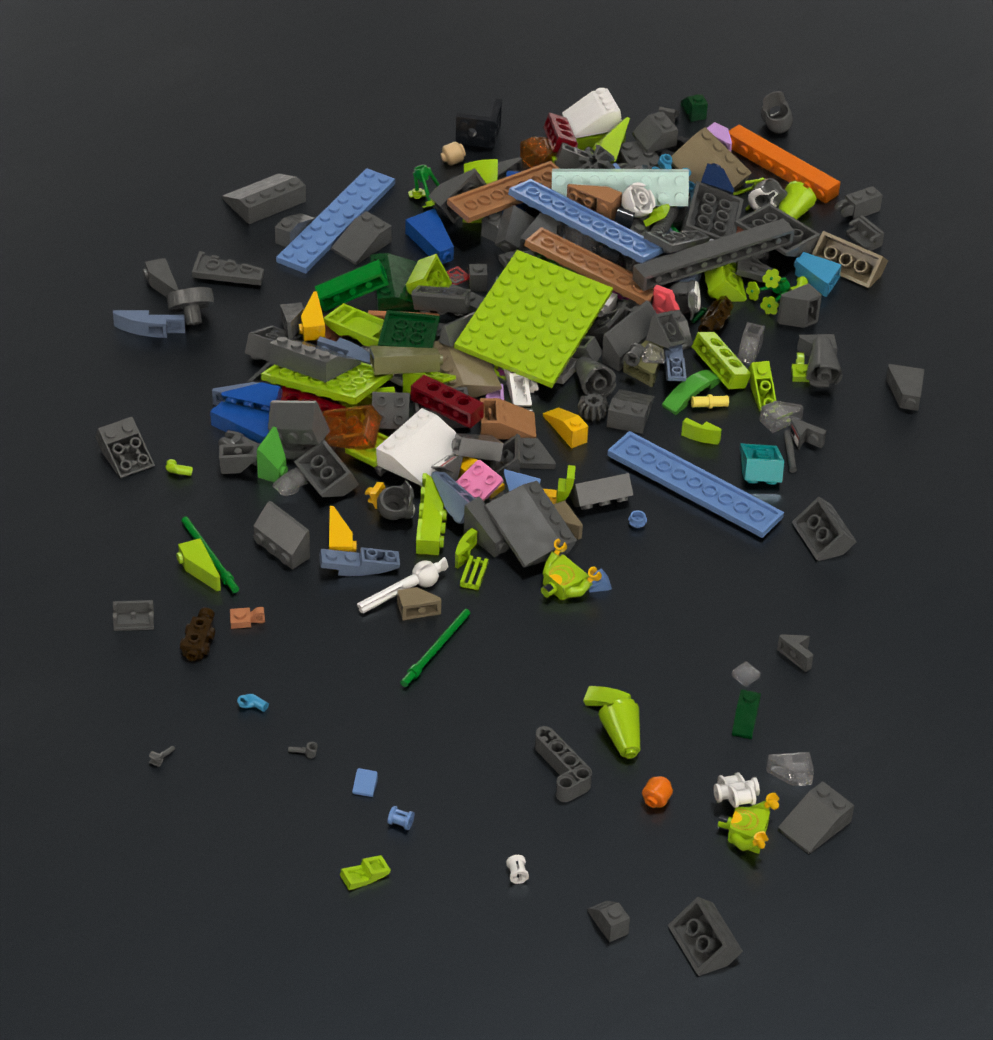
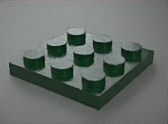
M387 310L378 346L434 348L440 316Z

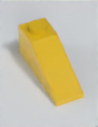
M317 291L313 292L301 315V324H298L299 334L303 335L304 341L318 340L320 336L325 338V323Z
M559 407L543 413V417L571 448L587 443L588 425L579 415Z
M330 506L329 550L357 552V541H353L352 531L335 507Z

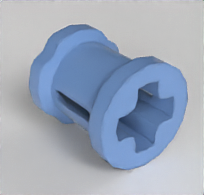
M393 806L389 812L387 823L390 825L394 823L403 826L405 830H409L415 813L412 811L408 813L399 810L397 806Z

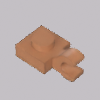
M250 607L230 609L231 629L251 627V623H264V607H257L251 612Z

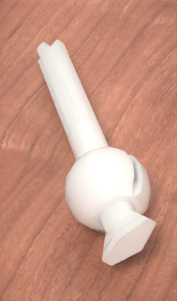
M443 557L434 564L426 560L418 562L412 570V575L357 603L359 611L365 613L397 596V590L413 588L416 585L425 588L433 586L438 580V573L445 571L449 567L447 559Z

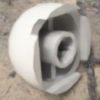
M639 182L630 185L623 192L621 198L623 208L635 212V218L649 215L653 212L652 210L656 205L651 190L647 191L644 188L646 185Z

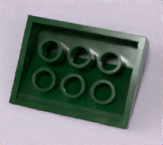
M389 253L370 255V263L380 260L388 279L387 286L374 291L378 311H419L414 310L412 295L406 289V283L417 262Z

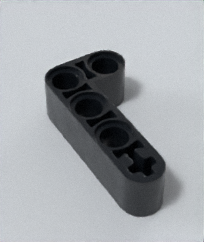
M619 207L614 221L630 229L635 212ZM604 244L600 257L617 264L622 253Z

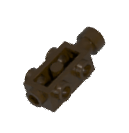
M721 296L707 308L706 314L701 317V324L698 327L699 332H713L714 329L719 330L725 325L724 321L731 315L730 312L734 307L727 296Z
M201 608L198 616H193L190 624L186 625L185 639H181L180 650H182L183 656L190 661L203 659L204 654H209L210 643L208 642L215 637V628L212 625L215 613L210 608Z

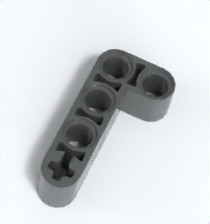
M547 726L539 727L535 734V749L560 775L556 781V798L562 802H569L588 792L592 782L591 768L553 729Z

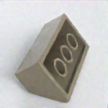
M825 231L822 232L812 255L842 264L841 277L867 288H870L881 277L888 263L885 257Z

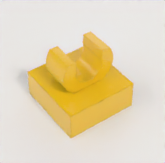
M377 482L373 488L369 487L365 491V495H370L368 502L373 503L375 509H377L378 495L386 488L384 482Z

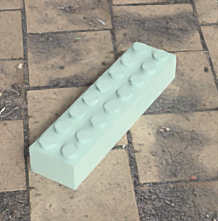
M552 169V190L567 197L568 184L606 186L623 194L630 185L639 182L646 185L644 188L647 191L651 190L655 198V206L669 204V206H688L689 169Z

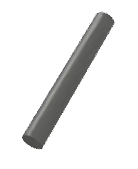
M785 430L784 439L789 471L794 473L797 471L791 431Z

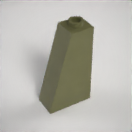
M370 346V365L374 375L440 372V365H443V355L439 353L437 348Z

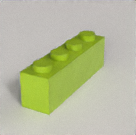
M427 473L422 475L416 554L439 555L440 547L444 548V536H441V534H445L446 523H443V521L447 520V510L444 509V503L433 478Z

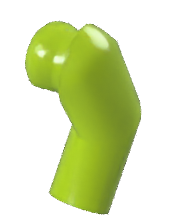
M804 276L798 277L796 280L797 285L790 287L789 291L808 284L807 278Z
M169 459L166 462L165 468L168 472L186 476L192 475L193 468L191 466L177 465V462L173 459Z

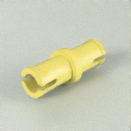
M708 394L707 396L691 397L692 408L707 407L712 409L713 407L729 406L728 395L713 396Z

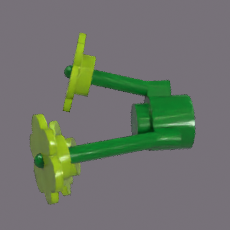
M427 165L417 166L414 168V172H412L415 188L409 191L408 195L410 198L414 197L415 199L427 196L428 201L425 202L426 205L422 206V208L433 207L435 204L428 197L430 193L426 180L429 179L430 175L437 187L440 184L430 167L427 168ZM418 179L423 183L424 190L419 188Z
M777 269L766 271L762 278L763 282L766 283V287L759 288L756 282H749L746 288L749 299L754 301L758 300V295L761 291L772 289L774 293L780 294L777 298L770 296L762 299L763 302L760 304V307L765 310L766 314H777V308L779 307L777 302L780 300L781 294L790 290V283L786 280V277L781 278L778 276L779 271Z

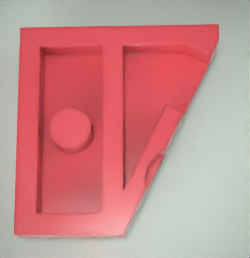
M660 285L654 287L652 306L657 314L680 310L678 303L675 301L673 290Z

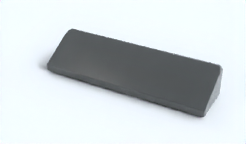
M475 312L443 325L439 342L450 347L454 346V343Z

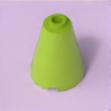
M792 181L786 186L785 191H787L788 195L780 202L778 209L797 220L814 206L816 195L810 187L808 189L803 186L804 183Z
M633 699L614 700L613 705L607 707L606 704L599 710V719L620 755L631 759L640 752L639 706Z

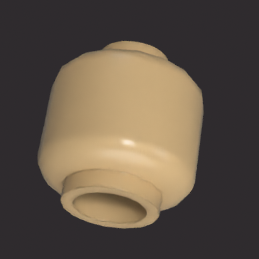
M452 142L442 147L440 156L443 163L447 162L448 165L453 166L462 162L466 153L461 143Z

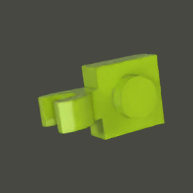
M797 353L796 364H792V382H810L806 379L808 364H804V353Z

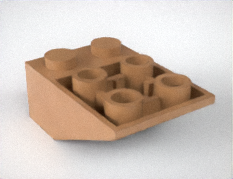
M567 185V198L613 221L615 220L617 210L621 207L622 192L606 186Z
M480 398V401L484 403V417L480 420V435H492L497 439L507 440L516 434H519L520 438H536L534 412L499 398Z

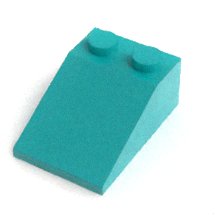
M740 443L744 480H747L749 483L764 481L771 485H775L777 482L782 483L784 459L777 446Z

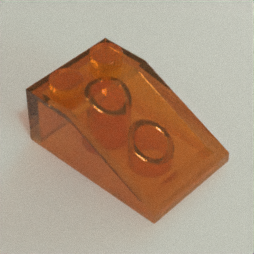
M533 136L521 141L520 158L531 168L552 161V156L557 155V153L552 151L546 137Z
M371 404L323 411L322 414L330 429L324 440L329 446L355 450L375 448L382 416Z

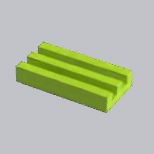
M470 555L460 580V587L479 590L489 559L485 558L482 561L481 557L473 559L474 556ZM472 564H474L469 581L466 583ZM482 566L476 584L474 585L473 581L477 573L478 567Z

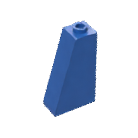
M435 209L405 219V233L427 255L437 254L442 264L454 259V246Z
M227 402L219 403L210 411L211 425L224 432L227 430L239 432L257 443H262L269 433V412Z

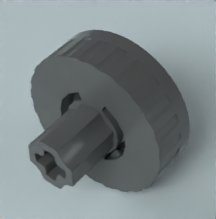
M208 287L186 288L170 292L166 295L168 310L175 312L184 311L185 322L188 326L201 324L200 309L214 305L213 290Z

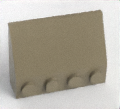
M706 127L692 136L671 156V165L675 169H690L689 181L694 184L696 181L701 182L707 163L718 164L725 170L734 188V192L743 186L752 174Z
M439 340L435 341L434 348H437L439 353L443 355V365H440V373L456 375L455 380L445 385L451 388L467 387L469 396L473 398L502 389L491 363L457 350L454 346L450 347L442 344Z

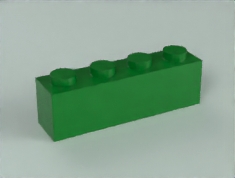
M376 260L315 286V290L317 291L320 305L325 312L387 286L388 279L380 260Z

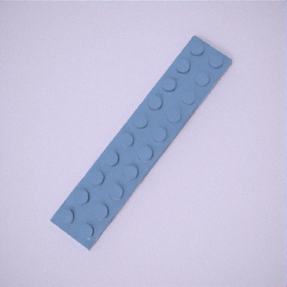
M366 168L276 257V262L306 274L331 249L353 220L366 211L368 212L395 185V179Z
M532 179L509 188L508 195L516 200L528 204L529 207L553 217L556 221L565 223L568 227L594 238L595 241L621 252L622 255L628 256L638 263L649 261L664 253L663 248L644 239V236Z
M631 431L627 432L608 449L607 456L761 538L784 517L783 511Z

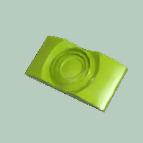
M344 303L323 318L324 323L339 336L349 335L353 339H357L363 346H378L384 322L383 319Z

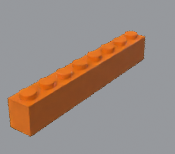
M737 125L729 130L732 140L731 150L789 183L792 181L804 183L803 186L807 189L810 187L815 193L816 198L824 203H828L839 195L840 181L741 125Z

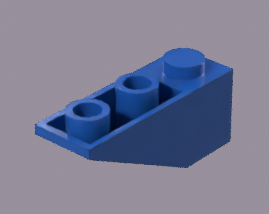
M261 382L222 392L221 396L227 403L235 405L240 403L244 407L261 408L260 410L270 412V402L272 400H281L283 391L280 386Z

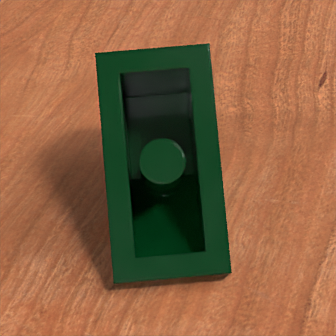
M703 94L687 96L681 100V105L691 122L707 118L708 103Z
M741 689L732 729L733 736L752 739L760 706L761 693Z

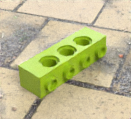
M698 332L691 347L728 389H745L752 375L751 372L715 332Z

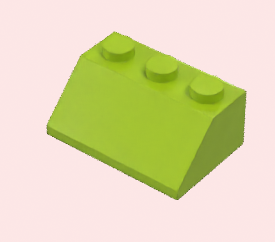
M437 254L418 260L406 283V289L409 294L412 295V291L418 285L447 288L451 286L452 281Z
M734 262L703 272L706 278L705 283L708 287L707 292L711 298L719 299L721 296H727L731 302L747 300L742 277L736 275V264Z

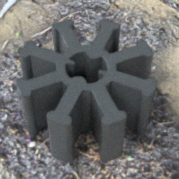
M596 145L595 151L591 147H587L585 151L589 157L586 158L580 155L578 159L583 164V166L578 167L579 169H615V166L610 163L615 160L614 156L601 145Z

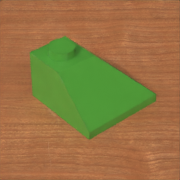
M273 426L257 449L258 478L274 483H279L287 475L288 467L286 466V457L277 427Z

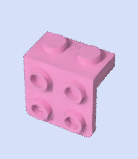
M477 460L456 482L474 498L480 497L485 501L503 483V478L484 462Z

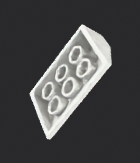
M598 88L596 91H591L562 112V116L568 119L575 138L609 132L622 121L621 111L607 88Z
M421 408L376 448L377 466L422 486L423 473L431 476L432 472H439L431 468V466L446 456H456L451 448L456 432L439 416Z

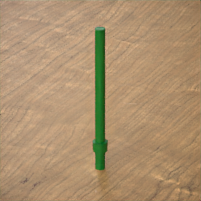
M187 516L183 517L181 521L194 540L201 538L216 570L220 574L222 582L228 585L233 593H237L239 587L234 582L233 575L226 571Z
M464 609L421 659L407 670L406 676L400 681L403 687H407L413 679H416L422 673L423 667L471 614L468 609Z

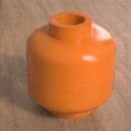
M662 776L650 778L642 790V797L645 803L652 808L664 807L673 793L671 782Z

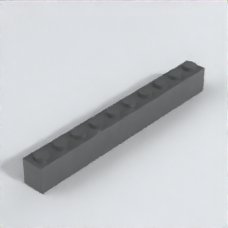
M779 219L636 264L633 267V280L642 291L652 289L656 285L661 286L793 244L794 229L784 219Z

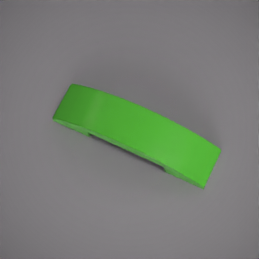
M710 370L699 371L688 377L686 381L681 382L665 399L662 407L676 415L688 406V401L692 396H696L707 387L712 389L722 381Z

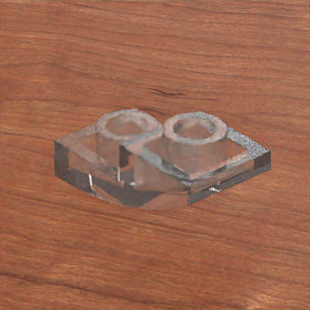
M296 467L276 480L272 487L278 490L281 495L289 496L298 493L300 486L310 482L301 470Z

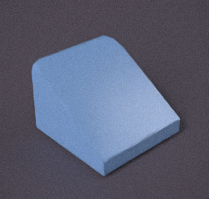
M602 568L597 570L593 576L600 572L602 577L599 581L592 582L593 585L588 589L589 592L611 590L612 587L607 574Z
M358 768L352 794L373 797L378 782V772Z

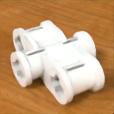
M739 772L726 777L719 775L717 778L718 784H714V796L717 803L729 799L730 804L734 808L749 803L755 805L756 796L760 794L757 778L753 777L751 780L745 781Z

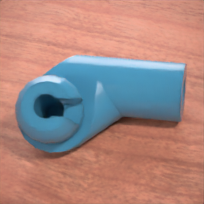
M254 694L240 695L237 699V703L241 708L256 707L265 712L269 706L268 702Z

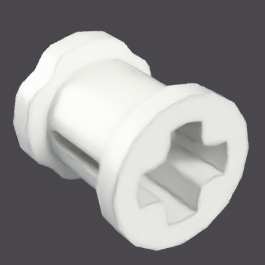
M513 855L506 861L507 867L511 872L509 876L510 881L515 884L524 883L529 879L528 871L525 870L524 866L526 863L525 857L522 855Z

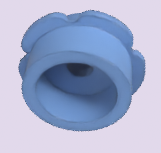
M639 510L633 511L628 518L630 525L635 528L643 527L647 522L645 513Z

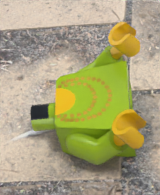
M556 539L554 541L556 549L549 555L543 569L544 586L541 588V592L547 598L554 594L560 600L581 597L593 585V581L601 579L602 574L597 572L593 576L597 571L596 567H591L587 574L564 554L560 556V552H564L567 549V544L564 542L563 546L558 548L561 540Z
M773 792L766 796V801L747 807L739 806L735 808L733 817L720 815L718 827L729 830L728 841L739 850H749L759 854L760 850L766 845L765 841L769 840L766 835L771 811L769 809H778L779 803L777 801L780 798Z

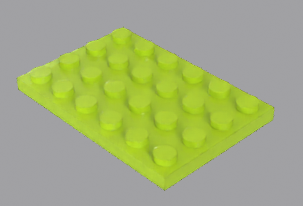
M362 362L360 365L328 382L320 381L275 364L261 373V380L267 381L270 384H278L300 390L301 392L313 393L316 396L328 397L334 401H344L350 405H356L393 378V374L374 375L371 365Z

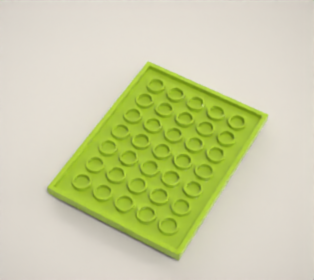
M517 250L454 343V348L553 388L611 296L613 288Z

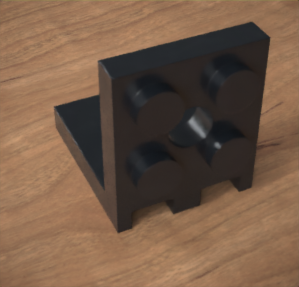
M495 99L490 117L457 113L455 142L462 145L494 149L501 128L502 99ZM473 128L476 130V132H470L469 129Z

